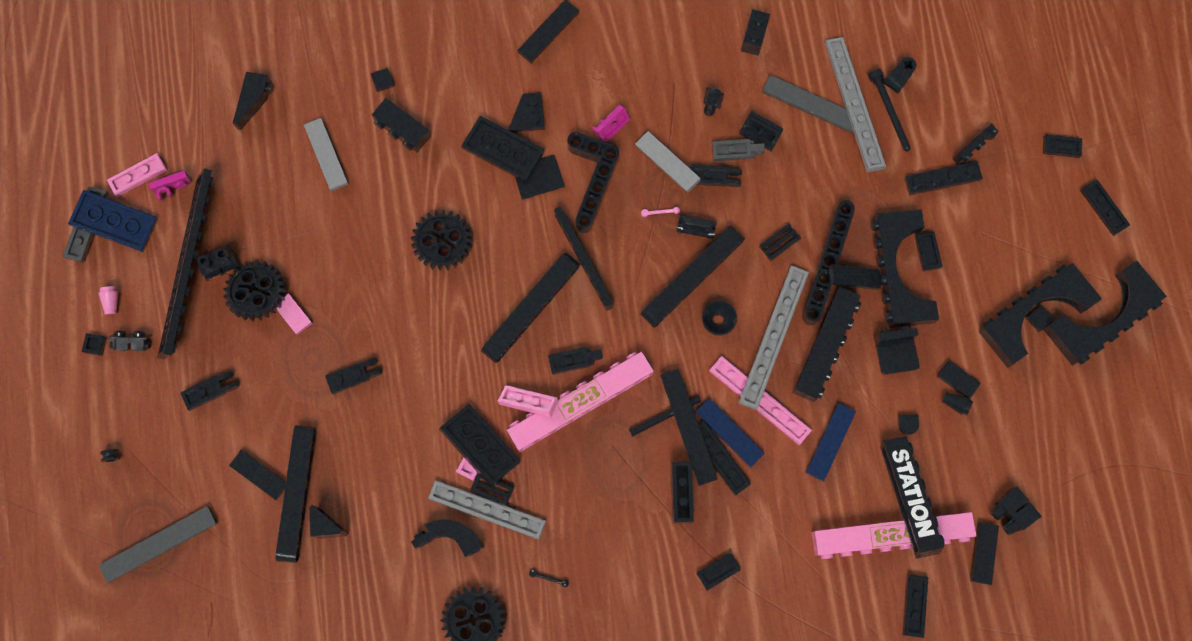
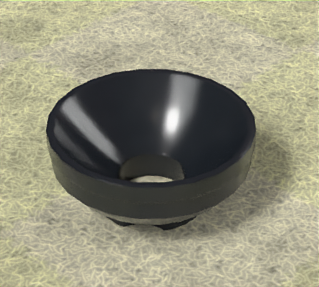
M714 301L704 309L702 323L710 334L716 336L726 335L734 329L737 323V314L729 303ZM721 316L724 319L723 325H715L713 318Z

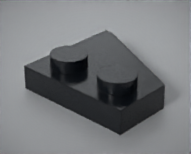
M541 92L522 94L509 126V131L516 133L545 130Z

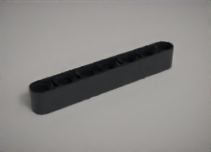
M849 200L840 202L834 212L802 314V319L807 325H815L822 317L831 289L829 266L825 264L824 260L829 259L834 265L839 263L855 211L854 204ZM841 208L847 209L849 214L842 213ZM835 225L842 226L843 231H838ZM830 242H835L838 248H832ZM819 277H825L828 282H820ZM813 294H819L822 297V301L815 300ZM808 312H815L817 318H810Z
M730 226L670 283L640 315L655 328L744 242L745 238L733 226Z
M565 252L485 343L481 352L494 363H498L576 273L581 264Z
M295 425L293 430L276 547V561L297 563L299 560L316 441V427Z

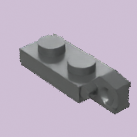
M750 139L712 142L713 161L755 158V155L764 154L765 151L764 143L754 144V141H750Z

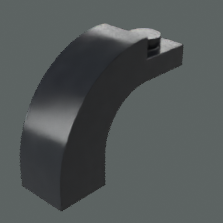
M447 519L435 520L425 524L429 532H419L414 536L415 539L411 541L413 547L419 549L437 538H451L457 542L466 558L484 549L480 539L470 528L460 522Z

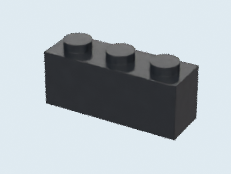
M387 98L372 113L373 123L381 130L383 128L386 129L389 136L394 140L399 139L402 141V145L409 151L414 150L418 153L431 137L429 129Z
M692 462L671 463L672 524H692L694 522Z

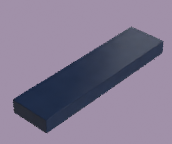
M710 398L695 412L750 468L765 454Z
M840 403L837 404L807 468L806 474L822 482L825 481L856 411Z

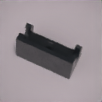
M751 111L739 134L754 141L756 144L764 143V148L772 152L784 129Z

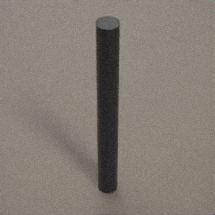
M698 395L689 399L692 406L701 402ZM672 409L630 429L631 436L633 437L674 416Z

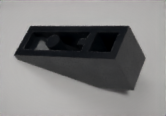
M246 72L233 119V124L237 130L244 128L268 100L269 94L272 93L273 83L268 75Z

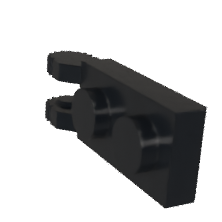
M690 165V169L701 179L697 185L741 186L740 180L727 179V175H742L741 169L728 168L726 166Z
M372 358L363 363L360 362L326 375L331 394L342 392L381 375V369H375L369 373H366L365 368L376 365L378 359Z
M233 371L218 377L214 376L182 391L181 396L187 410L191 411L225 395L227 392L237 389L239 387L237 382L230 383L224 387L221 385V382L234 377Z

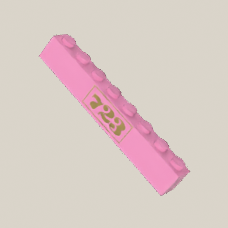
M634 352L626 357L627 360L625 362L613 364L610 366L611 370L606 373L603 371L593 376L594 380L589 383L584 381L576 386L577 390L571 393L567 391L560 395L559 402L551 417L530 412L526 415L527 419L522 422L517 420L510 424V429L507 432L519 453L652 376L654 371L643 353L637 354Z
M972 512L936 517L938 520L937 529L939 535L943 536L945 545L951 544L950 540L958 539V543L970 542L971 537H976ZM904 521L811 532L815 556H821V559L833 558V554L838 553L841 554V557L853 556L852 552L860 551L861 555L871 554L872 549L888 552L892 551V547L899 546L900 550L912 549Z

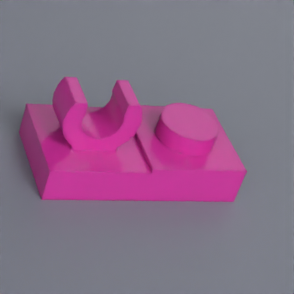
M618 105L605 120H599L600 125L597 128L595 126L592 128L599 140L608 142L630 118L625 108Z
M184 170L148 184L150 190L156 194V197L163 201V193L167 192V195L171 198L173 195L170 190L183 189L188 184H191L192 181Z

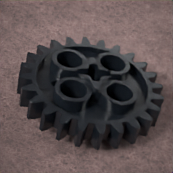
M435 210V216L427 213L428 219L421 217L423 223L416 222L418 229L412 230L416 235L411 237V240L415 242L411 244L412 248L416 249L414 251L415 256L419 255V262L424 260L423 264L425 267L430 263L432 270L435 266H438L439 271H441L442 266H445L448 271L451 264L456 268L455 262L458 261L462 264L461 257L468 258L465 251H471V247L468 245L473 244V241L468 239L472 237V232H467L470 230L469 225H465V219L460 220L459 214L453 217L452 211L448 215H446L445 210L442 211L441 215L438 214L437 210ZM437 225H444L441 231L435 230ZM428 231H431V232L434 233V235H436L437 237H435V236H433V235H431V234H428ZM454 234L460 236L459 239L456 241L450 240L451 236ZM438 238L441 239V240H443V239L445 238L446 243L443 242V241H441V242L439 243ZM427 240H433L431 246L424 245ZM442 250H449L446 256H440V252Z
M256 260L255 265L248 261L247 267L241 264L240 271L235 268L236 274H229L231 281H225L229 286L223 288L228 293L223 296L228 300L225 304L230 307L229 310L232 313H235L238 318L242 316L245 321L248 317L252 322H254L255 317L262 321V315L269 318L270 311L275 314L274 308H281L278 302L285 301L281 296L287 293L283 289L287 286L283 281L284 277L279 275L281 272L278 269H275L272 264L268 266L265 261L261 264ZM253 277L252 281L246 283L248 278ZM267 282H271L268 287H264ZM246 294L245 298L240 300V297ZM264 299L262 304L257 305L259 300Z
M472 587L471 592L464 588L463 595L457 591L458 598L450 596L452 603H445V606L449 609L448 611L441 612L446 615V618L440 620L446 623V626L442 627L441 630H448V633L444 636L445 638L451 637V641H497L495 639L496 636H503L499 629L506 628L501 625V622L507 620L501 617V614L506 611L499 610L502 602L495 603L497 596L490 598L491 591L483 594V588H480L479 592H476L475 587ZM480 601L486 604V610L483 613H478L475 608L476 604ZM460 607L466 609L467 614L463 619H459L456 615V611ZM472 614L474 617L491 614L489 618L476 621L475 626L473 623L456 626L458 622L471 619ZM484 621H488L491 624V630L488 633L481 631V624ZM464 627H469L472 631L468 639L463 638L461 635Z

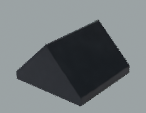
M315 505L309 507L311 537L322 539L346 537L349 534L321 508Z

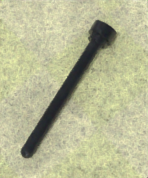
M882 69L873 70L868 73L869 80L876 84L904 151L908 152L911 146L883 84L884 74Z

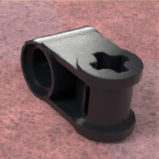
M911 57L902 59L897 67L887 76L883 84L898 94L917 67L916 61Z

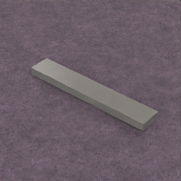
M435 480L428 497L432 501L538 540L546 523L545 520L437 480Z

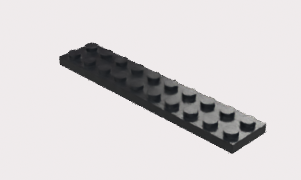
M205 168L198 175L157 355V358L160 359L168 358L172 353H175L177 348V342L174 340L176 334L179 335L181 323L178 322L180 316H183L185 311L183 300L189 293L187 281L189 278L191 279L194 268L191 267V263L197 256L198 249H195V245L201 238L202 231L199 230V227L205 219L206 213L203 212V209L208 204L209 195L207 191L213 183V177H211L212 170Z

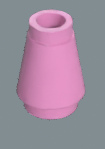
M116 286L101 287L98 293L105 315L117 314L119 291H116Z

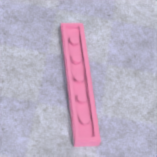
M721 356L709 372L741 397L748 377ZM764 391L756 411L797 445H800L812 430Z

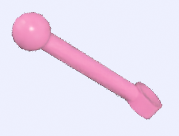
M674 207L673 209L655 211L643 209L641 215L642 217H647L652 214L673 212L678 214L680 208Z

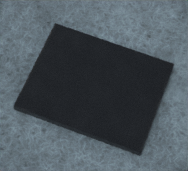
M554 155L541 158L527 182L515 177L522 200L565 187Z

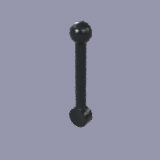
M534 569L529 571V576L532 578L539 577L559 583L563 587L569 586V581L566 579L559 580L537 573Z

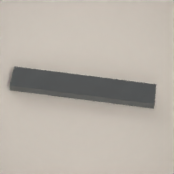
M772 75L769 76L762 93L854 134L845 108Z
M206 506L99 565L106 582L110 583L217 525V522L209 506Z

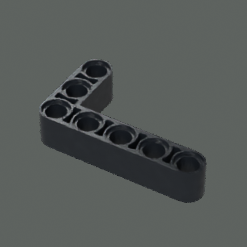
M573 132L567 139L568 150L572 154L597 162L576 216L577 230L581 233H588L594 225L619 160V150L616 146L579 132ZM573 141L580 142L578 146H574L571 143ZM590 147H596L598 150L596 152H591L588 149ZM608 153H613L615 157L608 158L606 157V155ZM604 169L607 170L609 173L607 175H602L599 172ZM600 186L602 190L595 192L593 187ZM588 203H594L596 205L592 209L586 207ZM585 219L589 221V224L583 226L579 222Z

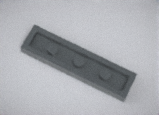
M89 186L87 188V191L105 198L109 194L104 190ZM73 227L63 257L84 263L94 234Z

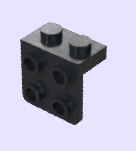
M904 326L900 327L898 331L884 329L874 338L883 375L919 369L920 365L914 339L919 335L917 328Z

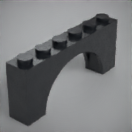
M922 209L877 213L871 221L872 231H875L876 236L874 238V247L878 250L877 266L881 270L879 275L881 286L883 285L884 290L882 302L886 304L887 310L885 311V321L889 323V328L934 324L939 320L937 302L924 300L912 294L902 283L896 267V255L902 240L912 234L920 233L925 227Z
M1137 260L1115 275L1122 289V304L1118 314L1109 324L1101 327H1084L1072 322L1063 314L1043 329L1071 365L1078 362L1080 365L1090 359L1089 354L1092 352L1096 354L1105 348L1103 345L1105 342H1113L1119 337L1118 333L1121 330L1126 332L1134 326L1133 321L1136 319L1138 321L1149 315L1147 313L1149 309L1155 310L1163 304L1161 300L1167 296Z
M1073 263L1067 267L1065 264L1055 271L1057 275L1054 277L1047 276L1040 281L1043 284L1039 288L1036 286L1032 287L1026 292L1028 296L1024 299L1020 296L1011 303L1013 307L1009 310L1005 307L997 313L998 318L994 321L990 318L982 324L984 328L979 333L1007 368L1029 354L1022 342L1021 328L1026 314L1033 306L1042 302L1058 301L1072 306L1082 314L1102 300L1100 295Z

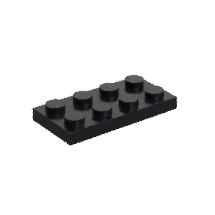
M479 116L461 146L467 152L524 182L528 181L545 152L543 148L482 116Z
M470 404L439 429L490 487L494 486L521 462Z

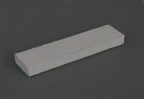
M319 118L304 124L330 191L349 185L322 119Z
M649 131L635 143L638 149L687 193L701 181L700 177Z

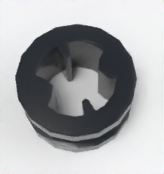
M108 449L101 451L100 455L103 456L101 462L120 460V457L117 456L119 450Z

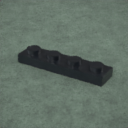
M978 161L908 175L904 179L910 196L981 181L983 177Z

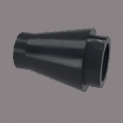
M946 392L942 403L960 415H968L973 401L969 400V397Z

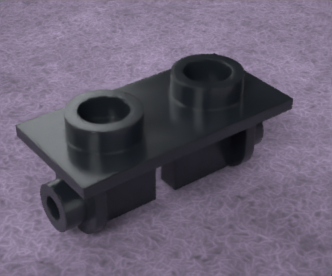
M706 88L703 101L706 104L704 108L706 116L714 115L716 108H721L724 93H721L719 89Z
M680 214L676 232L713 239L717 221Z
M114 331V334L108 336L107 339H112L109 346L114 351H128L129 344H131L132 351H146L151 347V343L147 342V339L152 334H145V331H135L133 334H126V331Z

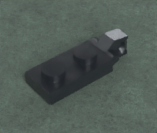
M991 123L953 158V161L956 164L962 160L967 162L973 156L971 152L974 149L980 150L986 144L985 140H992L999 131Z
M583 347L548 355L552 375L590 367L594 365V361L603 359L601 349L591 351V348Z

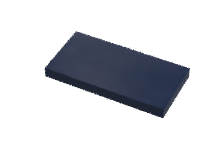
M83 190L68 225L143 252L158 218Z

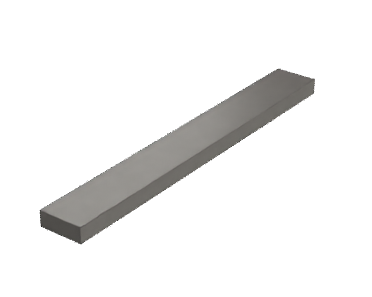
M839 37L826 40L824 44L866 172L884 170L886 164L844 38Z
M791 265L738 404L755 411L758 409L809 272Z

